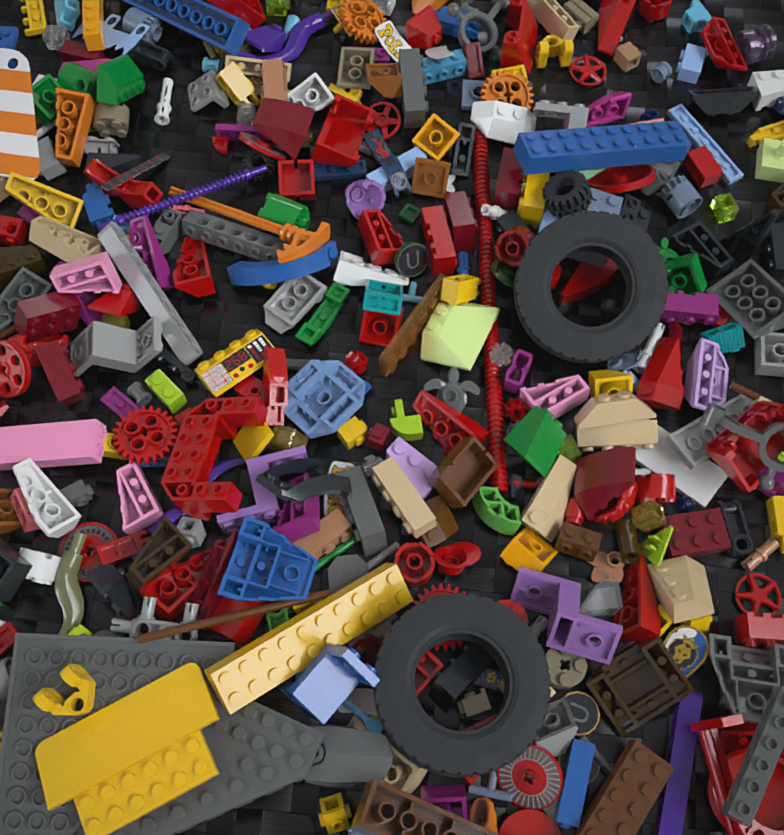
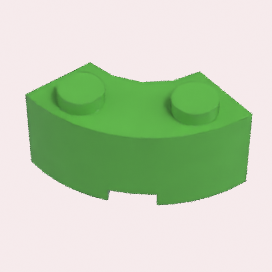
M481 486L472 497L475 511L489 527L500 533L514 536L521 525L519 506L505 501L500 495L498 487Z

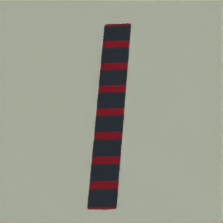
M161 153L100 186L109 191L170 157Z

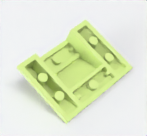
M446 301L439 302L422 332L421 359L470 371L500 312V308L469 302L459 303L458 306L448 305Z

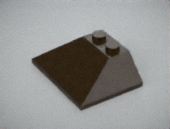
M659 636L632 643L615 654L610 665L601 663L585 682L622 737L695 691Z

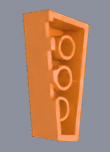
M56 88L57 119L55 126L57 127V134L55 135V157L64 165L80 168L96 102L89 94Z

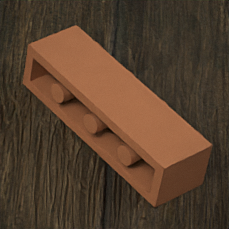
M282 58L262 61L260 74L263 79L261 90L264 98L280 99L289 102L286 64Z
M337 508L320 520V531L292 543L298 545L319 560L322 555L332 552L336 545L350 539L354 532L352 525Z

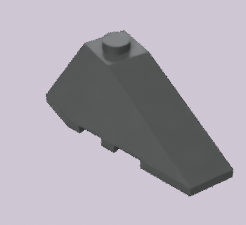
M22 267L0 295V331L15 321L16 304L18 301L48 294L53 285L25 267Z

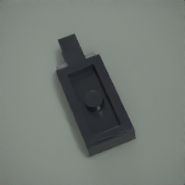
M164 348L155 356L159 362L163 363L165 361L169 364L167 367L174 373H181L183 381L191 384L197 377L194 371L185 366L183 362Z

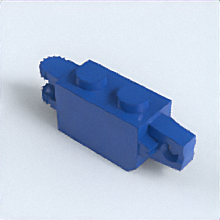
M447 6L441 7L439 12L434 11L442 26V33L458 38L460 20L456 16L451 17L447 13ZM476 21L468 22L465 26L466 36L477 39L482 25Z
M93 182L86 185L87 192L83 194L82 199L84 200V205L94 231L100 232L98 224L112 220L115 213L112 207L109 208L111 201L108 194H104L102 188H99Z

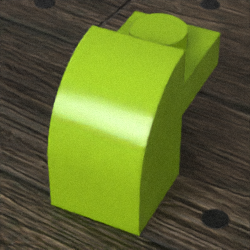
M402 399L394 400V407H391L392 418H390L392 433L397 438L400 437L405 441L423 439L420 414L405 416Z

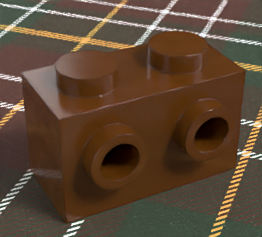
M563 521L557 535L554 550L593 563L599 551L602 534Z

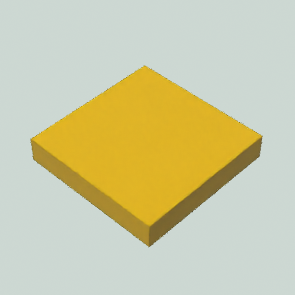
M266 422L264 426L242 427L235 439H233V443L246 462L248 459L259 456L274 436V433Z

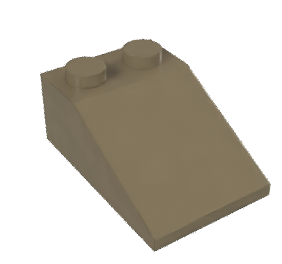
M341 48L337 88L371 89V84L367 80L365 64H375V49Z

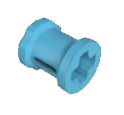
M204 57L202 61L203 72L214 70L218 74L222 71L223 63L221 59L211 60L208 57Z

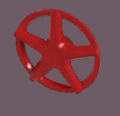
M587 55L575 59L570 66L571 77L577 83L584 86H594L601 83L607 73L605 63ZM584 60V66L575 65L577 62ZM589 60L595 61L599 65L591 66ZM601 68L603 69L602 78L595 73L596 70ZM573 70L581 71L579 80L573 75ZM592 77L597 81L595 83H584L585 79Z
M382 101L369 107L372 109L377 105H386L382 113L373 111L372 116L375 118V122L371 127L367 126L366 131L369 133L380 127L383 138L387 140L398 131L401 124V115L395 105ZM391 107L396 111L398 119L388 117ZM397 124L393 132L388 134L387 125Z
M749 573L743 576L736 584L735 599L744 613L748 611L742 606L739 598L749 599L753 603L752 612H754V615H758L761 604H765L773 609L770 612L771 616L779 611L782 597L776 581H773L764 574ZM754 577L762 578L768 581L769 584L760 588ZM748 579L751 590L749 592H738L741 583ZM773 588L777 595L776 604L767 597V594Z

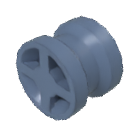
M661 61L657 67L651 70V77L657 83H662L672 74L670 64L665 61Z

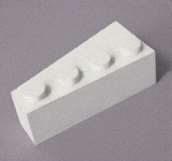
M784 70L752 72L747 87L754 86L760 91L759 95L752 101L755 111H759L765 106L768 108L774 106L776 100L784 96Z

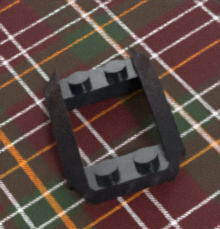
M299 458L283 462L259 474L255 480L280 499L286 501L293 500L298 505H302L304 500L317 495H340V492L347 496L352 494L350 477L328 473V469L324 467L325 461L310 458ZM288 473H308L312 477L294 487L285 481L279 480V476Z

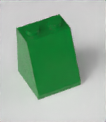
M535 405L504 440L529 465L546 477L567 434L561 429L563 425L556 418L552 419L553 414L547 408L542 410Z

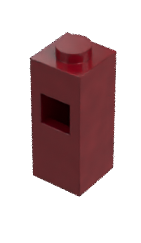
M68 39L64 40L59 50L63 62L106 59L103 50L88 51L85 43Z

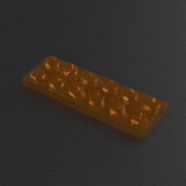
M440 273L380 355V374L384 377L394 372L398 360L405 357L409 345H413L419 331L425 329L427 320L431 317L437 304L443 302L440 299L445 275Z

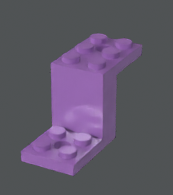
M305 445L246 460L256 505L239 509L237 513L216 515L217 522L224 534L231 535L233 530L239 532L245 516L266 522L267 524L278 522L279 517L277 515L280 506L277 496L255 480L259 474L278 464L293 459L308 458Z
M520 566L509 600L516 601L525 609L549 615L546 646L610 665L623 632V626L580 614V583ZM531 588H536V589H538L540 592L537 593V594H534V593H531V592L529 591V589H531ZM595 636L600 640L593 642L589 638Z

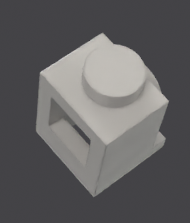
M182 516L176 527L190 542L191 548L200 547L207 535L201 519Z

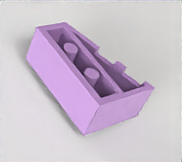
M398 437L386 450V459L394 457L425 502L435 490L427 478L438 466L402 438Z

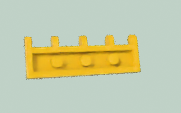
M20 0L21 2L26 1V6L21 7V12L28 14V18L23 19V24L30 26L29 29L24 30L25 35L33 36L48 33L43 0Z

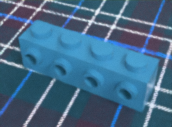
M462 49L450 51L455 55L440 59L423 58V66H421V70L425 71L423 85L465 75L467 60Z

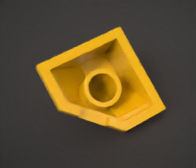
M608 369L589 371L590 397H598L600 394H617L619 391L633 393V375Z

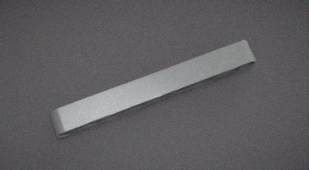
M109 222L97 234L99 240L150 317L154 315L161 317L162 335L178 359L185 365H190L202 355L201 347L122 229L116 223Z

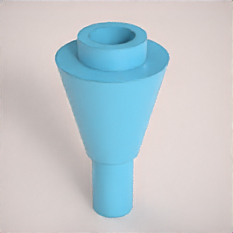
M288 15L283 30L287 33L285 41L289 37L291 29L300 22L299 17L296 15Z

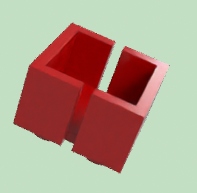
M313 159L297 160L299 169H295L294 160L278 161L279 195L293 201H297V197H300V200H316Z

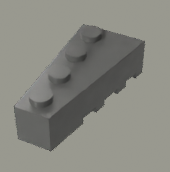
M358 465L338 472V476L350 477L352 494L351 496L344 494L342 500L345 508L349 507L348 517L351 525H355L354 534L356 540L360 541L365 557L382 552L388 547L386 533L361 466Z

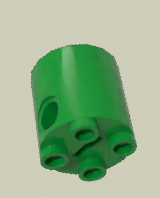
M74 62L66 63L58 74L57 82L63 89L89 94L96 102V105H98L97 72Z
M276 193L267 194L266 203L258 212V217L280 225L289 223L292 226L299 227V229H306V231L310 225L309 209L307 206Z

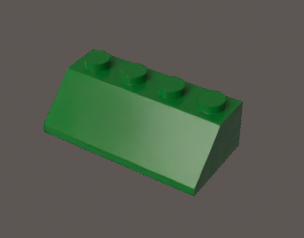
M124 54L97 65L98 102L118 105L144 91L145 81H143V74L129 55Z

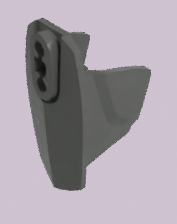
M318 724L310 726L325 734L318 749L319 754L314 758L305 778L307 783L330 787H353L356 784L368 782L373 778L384 780L393 761V751L386 735L343 725Z

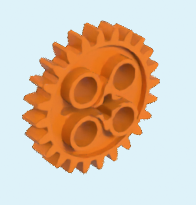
M343 0L339 6L338 14L340 16L338 19L342 20L341 25L346 26L345 31H350L349 36L354 35V39L357 40L359 38L361 43L364 40L366 44H369V42L374 44L375 41L378 43L379 39L375 33V28L387 21L386 18H383L385 13L380 12L381 7H376V2L371 3V0Z
M504 69L502 74L498 70L496 75L492 73L490 78H486V83H483L481 86L483 89H481L479 94L483 96L480 97L479 101L496 100L509 104L515 102L518 106L531 110L532 107L529 105H532L534 102L531 100L534 94L529 93L532 87H527L529 81H523L525 76L520 78L519 72L514 75L512 69L509 73ZM511 86H515L517 91H513ZM494 87H499L501 92H497Z

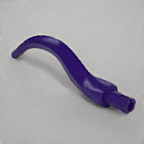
M329 10L322 14L314 13L301 20L291 29L286 46L278 53L257 56L240 50L237 56L261 60L282 58L284 63H287L300 55L312 33L324 28L325 23L334 20L336 17Z
M234 457L220 461L213 465L208 482H213L220 474L233 467L247 463L243 457ZM177 505L163 513L175 527H177L182 516L191 517L186 515ZM162 519L148 527L152 534Z

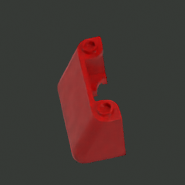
M510 0L506 28L510 26L513 31H508L504 35L499 69L524 64L528 74L533 67L538 23L528 0Z
M336 93L310 159H313L316 164L352 167L353 164L357 165L360 158L358 150L367 126L371 127L374 117H372V113L374 110Z
M765 400L758 401L735 420L763 432L765 428L773 423L784 422V404ZM725 428L706 445L705 450L742 491L750 493L758 487L760 482L756 474L766 466L759 456L758 442L735 434ZM784 430L774 433L767 441L766 453L771 459L784 452Z

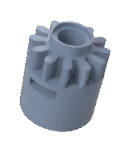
M132 7L124 15L122 28L124 33L131 34L138 24L149 25L150 28L141 40L154 44V41L158 42L162 35L163 28L160 27L162 22L159 21V18L136 7ZM139 27L136 30V34L143 33L145 27Z
M684 175L667 180L666 185L661 189L662 192L659 193L678 219L691 214L703 201V198Z

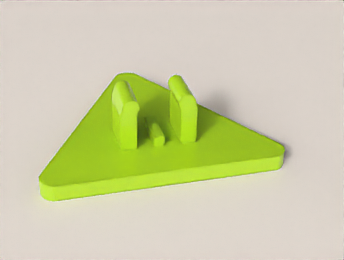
M668 526L655 535H649L647 540L639 544L640 551L656 567H659L663 560L674 530L672 526Z

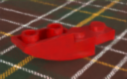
M265 347L262 386H265L264 404L268 408L265 422L267 425L284 426L285 407H288V373L285 351L281 348Z

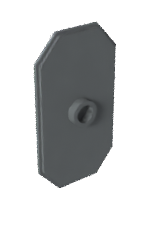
M357 554L337 556L329 566L328 579L331 595L369 573L368 564Z

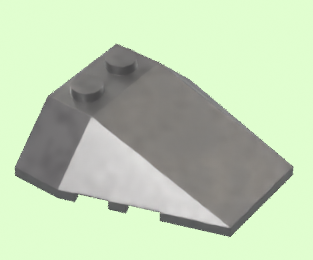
M709 633V656L732 715L742 714L744 722L758 724L773 688L784 686V645L774 643L770 650L736 646L731 644L730 636Z

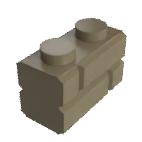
M569 0L564 4L563 9L580 26L578 31L583 35L596 27L599 14L582 0Z

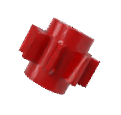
M351 351L345 356L347 359L344 360L346 362L344 365L355 374L357 372L361 374L366 370V363L368 361L362 352L354 353Z
M510 398L508 404H504L506 409L504 411L505 417L510 416L511 422L514 420L521 421L527 415L525 410L528 408L526 402L522 403L520 398Z

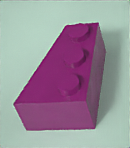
M680 290L677 291V294L668 293L665 309L660 317V323L669 325L670 321H677L685 325H693L694 323L712 325L715 322L718 323L719 295L697 292L694 293V296L684 295V291Z

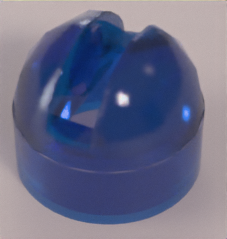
M684 496L677 501L679 509L684 513L692 511L696 503L692 501L691 496Z

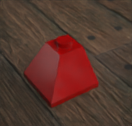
M428 5L406 22V43L411 48H432L442 40V26L432 6Z
M124 283L119 294L108 292L87 305V309L121 317L139 311L140 300L130 285Z
M401 308L400 316L364 310L359 341L395 349L404 308Z

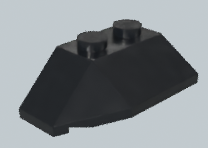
M754 86L687 90L689 97L707 116H716L722 113L724 115H733V113L741 112L760 92Z

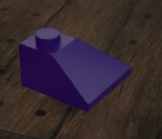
M273 24V26H263L248 31L244 41L263 52H280L287 33L282 30L281 26Z

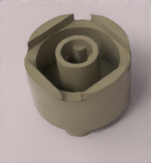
M98 102L94 109L93 127L100 133L101 137L117 135L124 138L128 132L130 110L124 104L120 106Z
M550 648L544 655L549 666L548 672L552 688L570 689L584 678L587 669L585 657ZM565 663L566 669L561 670V664Z

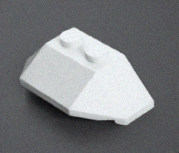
M493 100L473 102L470 120L485 138L515 145L518 133L535 131L537 117L532 116L533 113L528 108Z

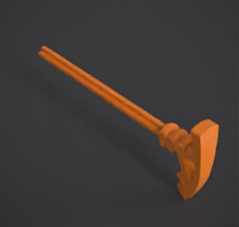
M172 186L168 194L176 197L177 194L182 195V192L187 193V191ZM197 196V199L192 198V201L188 200V203L280 235L282 241H288L291 244L283 243V251L276 250L278 263L302 258L321 247L330 238V224L323 221L316 232H311L303 228L299 229V227L292 226L289 223L280 225L204 197Z

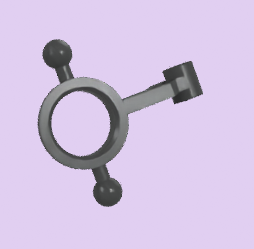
M491 0L494 5L488 14L481 11H472L464 15L457 3H450L447 7V13L451 17L456 16L460 20L458 40L463 47L464 44L471 43L466 36L465 26L470 21H476L485 27L489 35L487 45L481 46V53L492 50L496 53L497 60L501 61L502 48L496 45L498 29L493 18L499 10L503 12L508 7L510 0Z
M709 403L700 422L714 429H717L720 424L735 434L757 441L759 456L762 462L769 468L766 474L759 477L760 482L758 486L762 490H771L775 485L774 476L776 472H784V461H775L769 458L766 453V444L774 433L784 430V422L773 423L762 432L741 424L729 415H726V409Z

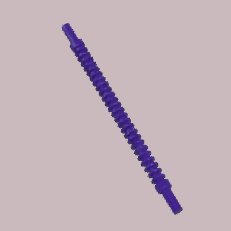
M264 164L250 170L244 169L242 173L238 172L237 175L234 173L233 176L229 175V178H220L219 181L215 180V183L210 182V185L206 183L205 186L201 185V188L196 187V190L192 188L191 191L187 190V193L182 192V195L177 194L176 197L173 195L172 198L168 197V200L163 199L162 202L158 201L157 204L153 202V205L148 204V207L143 206V209L139 207L138 211L134 209V212L129 211V214L117 215L115 219L98 224V226L102 230L111 221L120 227L124 226L126 222L129 224L131 219L143 215L149 217L150 213L154 215V212L159 213V210L164 211V208L168 210L169 206L173 208V205L178 206V203L183 204V201L187 203L188 200L192 201V198L202 197V194L206 196L207 193L211 194V191L216 192V189L220 191L221 188L225 189V186L230 187V184L234 185L235 182L239 184V181L244 182V179L250 180L252 176L266 172L267 167Z

